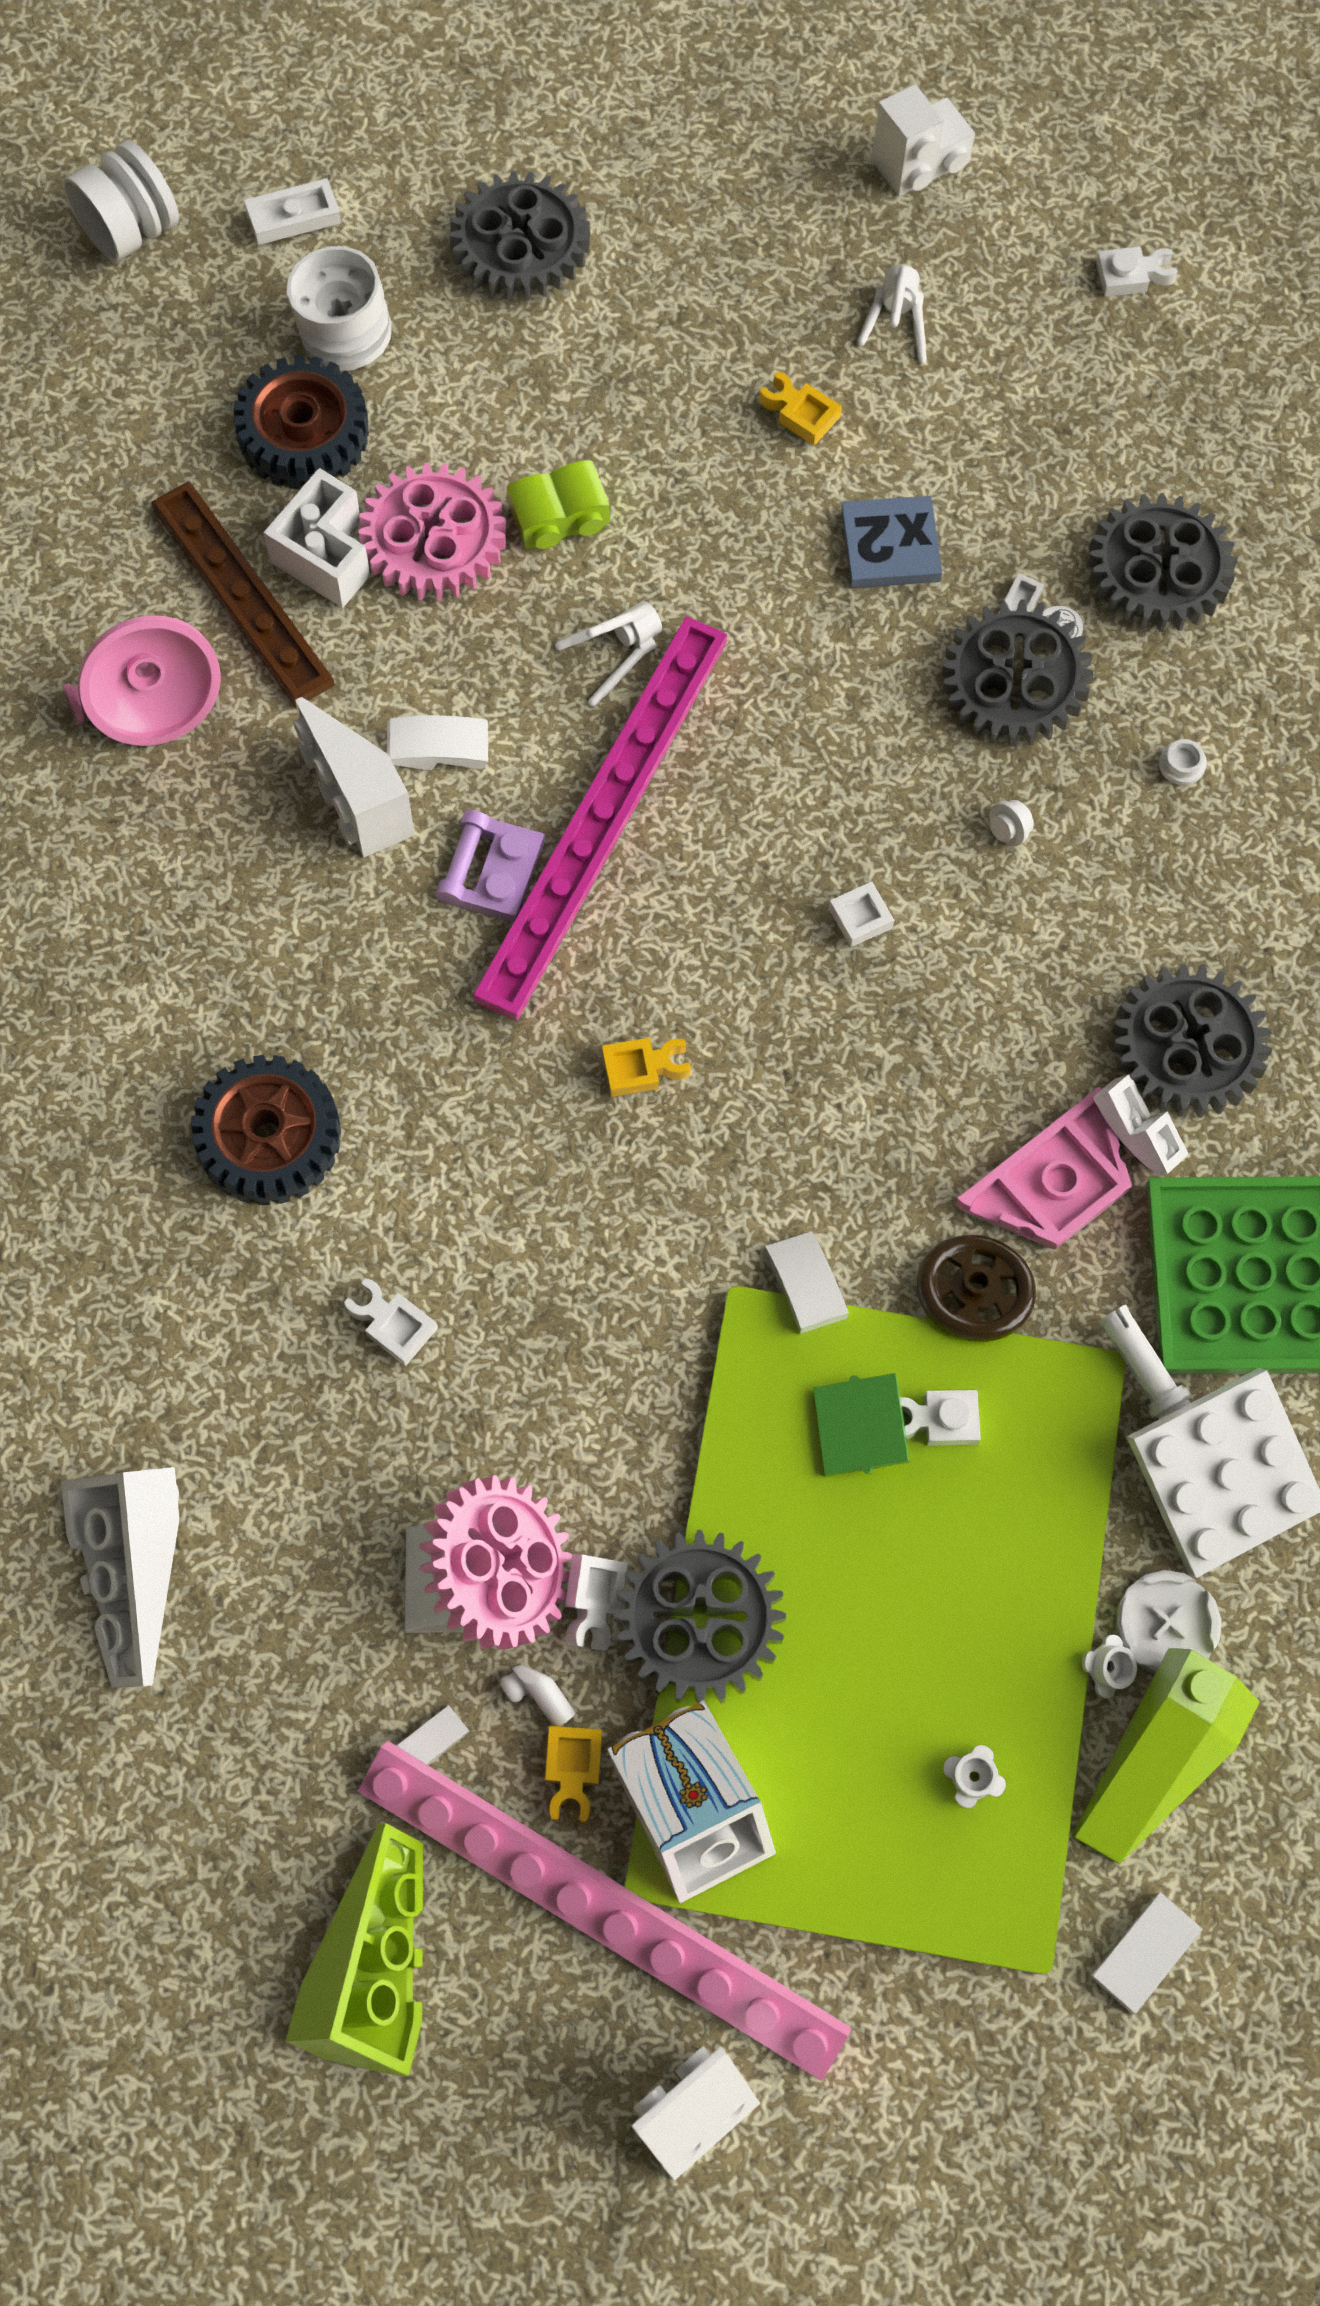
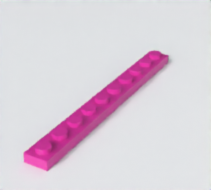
M688 616L685 617L474 992L475 1003L516 1022L519 1020L726 646L727 633Z

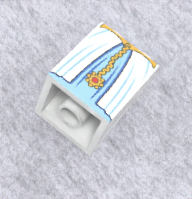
M704 1700L691 1707H682L675 1710L666 1720L644 1731L632 1732L623 1737L618 1744L607 1749L623 1789L679 1903L776 1854L761 1801Z

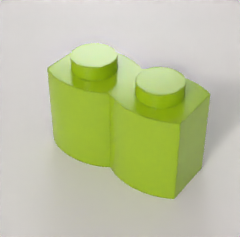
M586 460L570 463L549 474L543 473L527 476L506 486L508 505L525 549L534 547L548 549L557 545L561 539L568 535H594L610 523V505L593 461Z

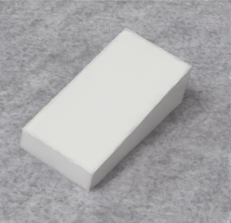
M1018 573L1005 599L1010 611H1017L1020 600L1024 599L1027 611L1032 612L1043 592L1044 584Z
M448 1705L397 1746L429 1766L464 1737L469 1730Z

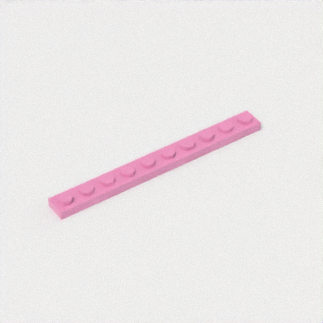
M387 1741L380 1747L358 1789L359 1793L820 2081H823L847 2040L851 2027L390 1741Z

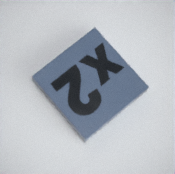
M931 496L842 502L841 516L851 588L941 582L942 567Z

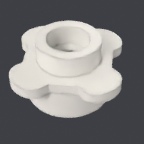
M1116 1635L1105 1636L1099 1648L1095 1651H1087L1082 1658L1083 1670L1092 1676L1095 1682V1692L1099 1697L1111 1698L1115 1693V1689H1124L1135 1679L1137 1673L1135 1656L1128 1648L1123 1647L1121 1638Z
M978 1745L973 1749L972 1753L961 1758L951 1756L944 1763L943 1772L945 1776L952 1779L957 1791L955 1801L963 1808H972L978 1799L988 1795L998 1797L1005 1790V1780L1002 1776L998 1775L997 1767L993 1761L994 1754L990 1748ZM971 1772L979 1774L977 1782L970 1780L969 1775Z

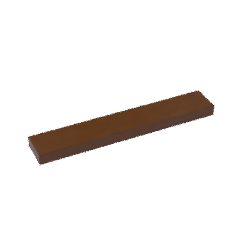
M188 481L153 500L151 506L157 517L293 706L297 708L295 699L303 697L309 701L335 686L333 677L192 483Z

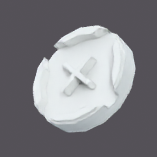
M1163 1570L1145 1574L1127 1588L1117 1605L1115 1620L1117 1635L1121 1638L1123 1647L1128 1648L1134 1654L1137 1665L1151 1674L1156 1673L1168 1648L1192 1649L1209 1659L1220 1641L1222 1620L1216 1600L1208 1590L1205 1591L1201 1585L1195 1582L1197 1580L1185 1573Z

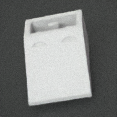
M303 697L295 699L299 718L293 721V725L301 741L298 744L299 750L308 769H316L320 781H317L318 787L328 807L335 806L340 817L337 819V823L347 845L356 843L364 858L414 836L409 795L389 755Z
M702 2046L675 2070L682 2080L666 2093L658 2085L632 2108L639 2117L631 2124L632 2128L674 2181L760 2104L722 2047H719L710 2054Z

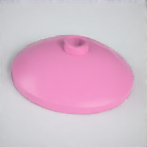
M150 615L136 617L113 626L91 645L80 666L78 693L84 711L90 721L108 737L130 745L150 746L163 744L192 731L211 711L220 689L221 675L219 662L208 640L188 623L166 616ZM149 662L148 666L143 669L136 668L141 663Z

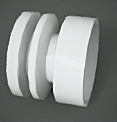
M124 140L116 145L115 153L108 151L101 155L100 163L102 170L94 164H86L63 179L65 196L77 221L93 244L112 262H119L141 247L142 238L140 232L148 238H156L161 234V229H170L178 224L179 221L177 204L162 174L141 147L131 140Z
M327 246L310 252L296 263L288 277L287 296L306 354L311 359L313 356L322 358L324 367L331 361L339 365L340 370H354L373 362L384 352L391 339L392 328L388 308L384 300L381 280L374 262L363 252L347 246Z

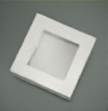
M873 882L830 900L828 909L850 947L893 928L895 920Z

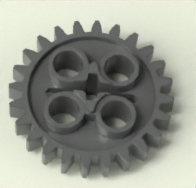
M511 171L509 181L503 182L496 174L494 175V186L489 187L479 181L478 195L466 191L464 193L465 204L455 205L456 217L450 218L451 233H449L454 263L461 264L463 277L473 275L474 287L479 288L485 283H489V294L491 296H494L502 288L506 289L507 300L512 299L515 291H521L525 301L530 299L531 290L537 289L540 295L547 297V285L551 284L556 289L562 290L563 276L575 280L576 267L585 266V254L590 252V221H586V208L578 207L577 194L566 196V185L564 183L552 189L550 176H546L540 183L534 182L533 172H529L525 181L518 179L515 171Z
M1160 493L1157 503L1151 504L1149 498L1143 494L1141 495L1138 507L1128 499L1124 500L1121 512L1112 508L1109 511L1107 520H1100L1088 549L1090 553L1087 567L1092 568L1089 582L1099 584L1096 597H1111L1107 609L1109 612L1122 607L1125 609L1123 621L1126 623L1136 615L1140 617V629H1145L1149 621L1152 620L1156 621L1159 632L1164 631L1167 621H1172L1175 628L1181 631L1186 618L1197 626L1200 624L1204 613L1212 617L1218 603L1223 604L1236 576L1233 571L1237 564V558L1231 556L1235 544L1233 541H1223L1227 531L1226 526L1212 528V523L1216 516L1214 513L1208 514L1203 518L1198 515L1200 503L1197 502L1188 510L1183 508V496H1179L1172 505L1167 504L1165 494ZM1159 529L1163 530L1165 533V544L1163 547L1162 558L1161 555L1157 554L1161 544V536ZM1134 540L1142 541L1143 544H1142V543H1137V542H1135ZM1179 542H1184V543L1188 544L1189 546H1187V545H1182V544L1179 543ZM1161 565L1163 566V569H1166V573L1163 578L1164 596L1159 594L1158 582L1161 575ZM1134 579H1140L1146 583H1140L1135 581ZM1179 581H1185L1191 585H1185Z
M1024 599L1020 600L1017 611H1010L1008 604L1004 600L1001 601L998 614H994L991 609L984 606L981 622L969 615L966 620L968 632L961 629L954 631L953 641L956 645L948 644L946 646L945 657L948 661L942 664V675L948 677L943 680V693L952 694L949 697L948 707L950 710L962 708L959 714L960 724L967 723L972 719L975 720L973 731L975 736L987 728L991 730V743H995L1002 733L1007 734L1010 747H1014L1018 735H1024L1027 743L1031 746L1034 744L1036 732L1040 731L1047 740H1050L1053 734V724L1066 730L1069 725L1067 714L1075 717L1080 716L1082 705L1079 701H1088L1090 688L1086 685L1091 684L1093 678V670L1087 668L1091 665L1092 653L1081 652L1085 648V636L1071 638L1075 630V623L1073 621L1063 626L1059 625L1061 611L1057 610L1049 617L1043 616L1044 603L1040 602L1033 612L1027 611ZM1020 636L1024 639L1019 708L1014 710L1010 706L1013 680L1012 669L1015 638ZM997 645L1004 648L1006 652L1001 655H992L986 652L985 648ZM1036 648H1044L1053 655L1040 658L1032 654L1031 651ZM993 687L1002 691L1003 695L998 698H989L982 694V691ZM1040 690L1047 693L1050 698L1044 701H1037L1029 697L1028 693Z
M1181 964L1175 977L1163 967L1157 976V982L1146 975L1140 984L1141 990L1132 987L1126 997L1128 1003L1122 1002L1116 1015L1120 1020L1115 1021L1111 1033L1120 1037L1115 1039L1111 1049L1112 1052L1125 1054L1120 1058L1116 1066L1117 1070L1132 1069L1131 1079L1134 1080L1136 1085L1142 1083L1145 1086L1141 1094L1143 1101L1150 1098L1153 1094L1159 1096L1158 1110L1160 1111L1169 1102L1176 1103V1112L1179 1117H1182L1188 1105L1193 1106L1198 1118L1203 1117L1208 1104L1211 1105L1217 1114H1221L1227 1105L1226 1099L1235 1106L1239 1105L1244 1097L1243 1091L1251 1094L1258 1084L1255 1078H1262L1268 1066L1262 1061L1268 1059L1272 1048L1262 1043L1267 1042L1272 1031L1265 1027H1257L1262 1023L1266 1012H1251L1250 1007L1255 1001L1256 996L1252 994L1241 998L1237 993L1241 988L1242 982L1237 981L1227 987L1223 984L1225 972L1222 970L1212 980L1207 978L1205 965L1199 967L1195 976H1190L1186 965ZM1173 1004H1178L1180 1006L1182 1014L1179 1011V1009ZM1194 1007H1206L1212 1012L1214 1017H1202L1196 1012ZM1157 1020L1167 1025L1170 1032L1163 1033L1155 1030L1149 1021ZM1213 1049H1225L1231 1054L1233 1060L1226 1061L1216 1056ZM1175 1062L1183 1065L1189 1075L1182 1076L1174 1073L1168 1064ZM1201 1067L1210 1077L1207 1078L1203 1075Z
M697 1530L694 1544L687 1545L679 1532L675 1535V1549L669 1551L658 1540L655 1542L657 1555L655 1560L642 1553L638 1556V1563L643 1570L642 1574L626 1571L625 1580L634 1589L633 1591L619 1590L617 1592V1600L629 1606V1609L614 1613V1622L629 1625L628 1629L617 1634V1643H633L634 1647L628 1651L624 1660L626 1664L640 1660L644 1663L638 1673L640 1681L649 1678L653 1674L658 1677L655 1689L656 1694L662 1693L670 1684L676 1687L675 1701L678 1703L682 1701L687 1690L694 1691L697 1703L703 1701L706 1691L713 1690L718 1701L723 1703L726 1696L725 1686L731 1684L742 1695L746 1690L743 1679L745 1674L756 1681L762 1679L763 1673L757 1664L758 1660L769 1664L774 1663L776 1655L766 1647V1644H782L784 1638L783 1634L771 1628V1625L785 1622V1612L771 1609L772 1605L782 1600L783 1592L778 1590L767 1591L766 1587L774 1579L775 1573L767 1571L758 1574L755 1570L758 1568L762 1556L758 1553L745 1561L741 1557L744 1542L741 1540L729 1551L724 1549V1533H719L713 1545H708L705 1543L702 1530ZM723 1579L731 1580L737 1584L741 1595L733 1602H720L712 1594L711 1587L713 1584ZM666 1580H679L687 1587L688 1595L680 1602H667L659 1594L658 1588ZM702 1606L707 1616H726L734 1613H744L747 1616V1620L737 1622L730 1619L710 1618L707 1619L705 1628L700 1629L695 1628V1621L691 1618L657 1622L653 1620L652 1616L655 1613L691 1616L693 1615L694 1607ZM674 1631L684 1635L688 1641L689 1647L678 1656L665 1654L658 1643L661 1636L665 1633ZM720 1632H731L740 1640L741 1649L732 1656L720 1655L712 1646L711 1640Z

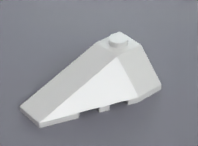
M172 1467L61 1481L66 1535L71 1549L80 1547L82 1549L89 1574H85L80 1578L84 1595L92 1594L97 1600L101 1613L96 1620L94 1630L111 1687L152 1685L179 1525V1491L176 1485L175 1469Z

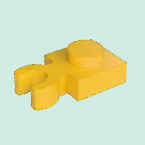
M776 372L773 377V386L781 392L772 393L765 387L760 389V404L772 411L781 410L779 413V423L813 446L841 417V405L808 383L799 391L793 388L791 379L784 373Z
M650 1037L603 1045L602 1056L610 1096L616 1097L659 1089L658 1076L665 1075L673 1080H682L691 1075L690 1063L677 1065L669 1059L674 1054L686 1052L685 1040L671 1039L661 1049L652 1050Z
M549 1726L545 1783H560V1791L553 1796L550 1802L549 1811L552 1821L559 1822V1810L564 1802L574 1801L581 1809L579 1814L580 1823L586 1824L588 1822L590 1803L587 1796L583 1793V1785L599 1786L602 1729Z

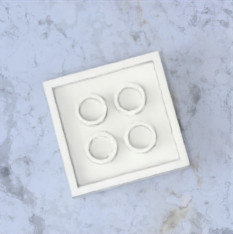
M1257 1368L1127 1436L1185 1569L1192 1577L1198 1578L1320 1513V1489L1269 1373L1265 1369Z

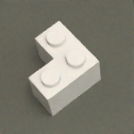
M915 84L879 102L871 161L896 194L901 196L911 190L918 191L925 188L933 179L948 172L955 173L964 168L971 159L975 132L947 97L931 104Z
M319 468L263 532L271 564L341 608H344L370 577L366 546L349 536L360 523L356 490Z

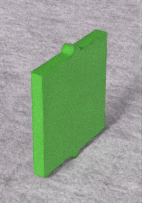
M896 1373L859 1379L858 1376L853 1375L847 1382L813 1387L824 1473L826 1476L863 1471L869 1475L875 1468L910 1463Z

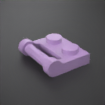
M466 810L460 823V828L463 830L446 878L439 881L435 897L446 904L514 922L526 898L545 843V834L490 819L484 813L476 810ZM480 837H484L493 841L474 891L464 888L463 883Z

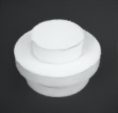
M1188 739L1177 740L1167 745L1159 759V768L1163 776L1168 781L1177 785H1190L1197 782L1203 776L1207 766L1206 756L1200 745Z
M1017 800L1000 801L990 810V829L999 841L1015 847L1027 840L1029 833L1033 829V818L1023 803Z

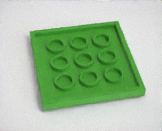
M1320 1176L1150 1177L1146 1182V1197L1159 1359L1169 1375L1248 1374L1257 1368L1265 1369L1269 1374L1320 1373Z

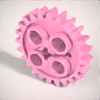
M425 462L422 474L417 475L410 466H406L405 479L401 480L398 476L391 473L389 474L391 487L387 488L377 484L375 486L377 499H365L366 512L359 515L361 529L358 530L360 543L366 546L371 572L373 575L383 573L384 586L386 587L399 581V591L402 596L413 587L417 590L418 600H423L427 590H433L437 601H441L443 589L448 588L456 598L460 597L459 585L465 583L468 587L475 590L477 588L476 574L489 579L491 577L490 564L499 565L501 562L500 550L506 548L505 533H507L501 501H494V490L492 487L482 490L480 476H476L467 482L465 468L463 467L453 476L449 474L447 463L442 464L438 473H432L429 463ZM447 501H449V502L445 505V507H444V509H443L442 507H443L444 503L447 502ZM418 504H428L425 507H417ZM459 520H469L467 523H457ZM401 539H407V540H409V541L404 542V543H398V542H396V541L401 540ZM422 553H424V555H423V557L421 558V560L418 561V562H416V561L420 558V556L422 555ZM443 555L451 556L448 559H437V557Z
M497 1475L461 1484L462 1487L446 1493L447 1501L434 1505L433 1510L439 1519L424 1524V1528L434 1536L433 1540L420 1543L419 1545L421 1550L431 1555V1562L420 1565L419 1569L422 1572L433 1574L434 1579L424 1588L425 1593H439L440 1600L433 1608L434 1612L449 1610L451 1615L446 1627L451 1630L464 1626L462 1640L465 1642L479 1639L480 1648L486 1649L498 1646L499 1650L535 1642V1636L550 1632L548 1622L559 1620L562 1617L556 1604L566 1602L567 1592L561 1588V1585L569 1582L570 1575L569 1572L563 1570V1563L571 1561L573 1554L561 1551L560 1544L569 1538V1534H556L553 1527L558 1523L560 1515L546 1516L543 1513L548 1501L546 1497L531 1501V1485L516 1489L515 1478L510 1477L499 1481Z

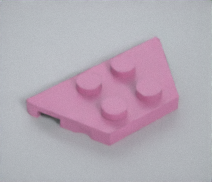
M1100 1087L1095 1089L957 1198L955 1205L964 1212L1050 1249L1056 1250L1125 1195L1132 1186L1126 1164L1120 1159L1118 1137L1101 1114L1093 1099L1102 1089Z

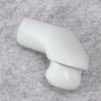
M525 1665L511 1668L512 1673L504 1676L500 1681V1687L512 1702H519L528 1693L536 1701L552 1726H561L575 1715L574 1709L554 1680Z

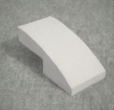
M442 715L390 718L387 722V754L393 765L422 770H433L437 763L483 769L488 762V720Z
M1131 1074L1112 1080L1093 1097L1101 1114L1121 1142L1146 1167L1158 1176L1168 1174L1188 1155L1168 1112L1166 1111L1154 1116L1150 1115L1134 1080L1130 1077Z
M812 1231L765 1246L782 1294L785 1293L800 1334L847 1319L848 1309L826 1257Z

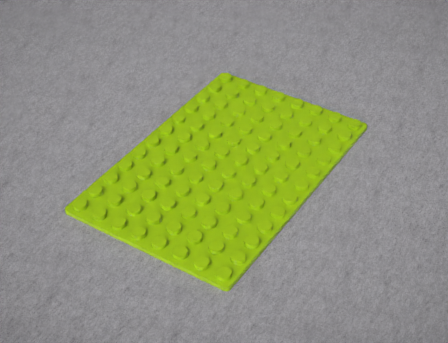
M733 1286L728 1290L685 1542L687 1545L694 1544L697 1530H702L705 1543L708 1545H713L717 1535L724 1533V1549L729 1551L741 1540L744 1542L741 1557L745 1561L758 1553L762 1556L758 1568L755 1570L758 1574L767 1571L775 1573L774 1579L766 1587L767 1591L778 1590L783 1592L782 1600L772 1605L771 1609L785 1612L786 1619L785 1622L771 1625V1628L783 1634L784 1638L782 1644H766V1647L776 1655L774 1663L769 1664L757 1661L763 1677L760 1681H756L745 1674L743 1676L746 1687L744 1694L740 1695L730 1684L725 1686L726 1696L723 1703L718 1701L713 1690L706 1691L704 1699L761 1801L776 1854L679 1903L638 1817H636L624 1887L651 1904L1029 1973L1047 1974L1054 1966L1089 1674L1083 1670L1082 1658L1087 1651L1092 1649L1126 1363L1118 1351L1015 1333L995 1341H967L946 1333L928 1318L846 1305L849 1312L847 1319L800 1334L785 1294ZM896 1373L900 1397L912 1399L918 1405H925L924 1395L926 1391L978 1390L981 1436L978 1445L927 1446L926 1431H917L913 1437L906 1439L910 1463L875 1468L869 1475L863 1471L833 1476L825 1475L813 1387L847 1382L853 1375L858 1376L859 1379ZM903 1412L904 1426L910 1424V1417ZM679 1580L677 1581L674 1603L682 1601L688 1595L687 1587ZM719 1580L711 1587L712 1594L720 1602H733L741 1595L739 1587L731 1580ZM702 1606L694 1607V1612L691 1616L671 1615V1619H694L695 1628L700 1629L705 1628L707 1619L710 1618L730 1619L737 1622L747 1620V1616L744 1613H734L726 1616H707ZM668 1632L665 1654L670 1656L681 1655L689 1647L687 1639L679 1632ZM720 1632L711 1640L715 1651L723 1656L735 1655L741 1649L740 1640L731 1632ZM669 1684L657 1696L652 1726L666 1720L672 1712L679 1708L691 1707L697 1704L694 1691L687 1690L682 1701L678 1703L675 1701L676 1687ZM978 1745L986 1746L994 1754L993 1761L997 1767L998 1775L1002 1776L1005 1780V1790L998 1797L988 1795L978 1799L972 1808H963L955 1801L957 1791L952 1779L945 1776L943 1772L944 1763L951 1756L961 1758L972 1753L973 1749ZM971 1772L969 1775L970 1780L977 1782L979 1774Z

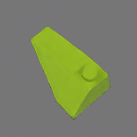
M1168 1648L1072 1837L1120 1864L1238 1747L1260 1701L1237 1676L1192 1649Z
M387 1823L377 1825L302 1981L285 2042L327 2061L400 2077L409 2076L422 2024V2002H413V1968L423 1967V1948H413V1917L418 1916L423 1910L422 1842Z

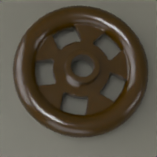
M961 1235L944 1240L926 1255L917 1274V1294L926 1315L940 1329L963 1340L989 1342L1005 1338L1016 1332L1027 1321L1035 1305V1280L1028 1264L1013 1248L991 1237ZM973 1255H982L995 1260L994 1267L991 1269L982 1264H973ZM948 1261L959 1267L952 1280L939 1274L941 1268ZM1000 1279H1011L1014 1281L1016 1296L1001 1294L1002 1283ZM969 1282L979 1283L985 1288L976 1289ZM948 1294H952L957 1304L962 1308L955 1314L941 1301ZM995 1306L1000 1318L982 1322L978 1312H983Z

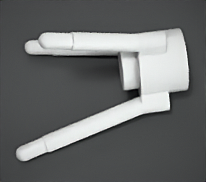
M896 265L887 270L883 286L876 289L874 302L861 329L857 344L864 346L883 305L891 311L890 326L893 328L898 326L901 313H905L911 308L913 312L917 358L919 364H925L926 344L922 313L924 295L918 291L920 279L915 269L906 265Z
M641 601L617 617L571 635L555 644V648L560 651L614 629L618 639L624 646L629 647L633 644L637 647L588 700L590 707H595L645 654L657 647L653 637L662 632V624L657 612L648 602Z

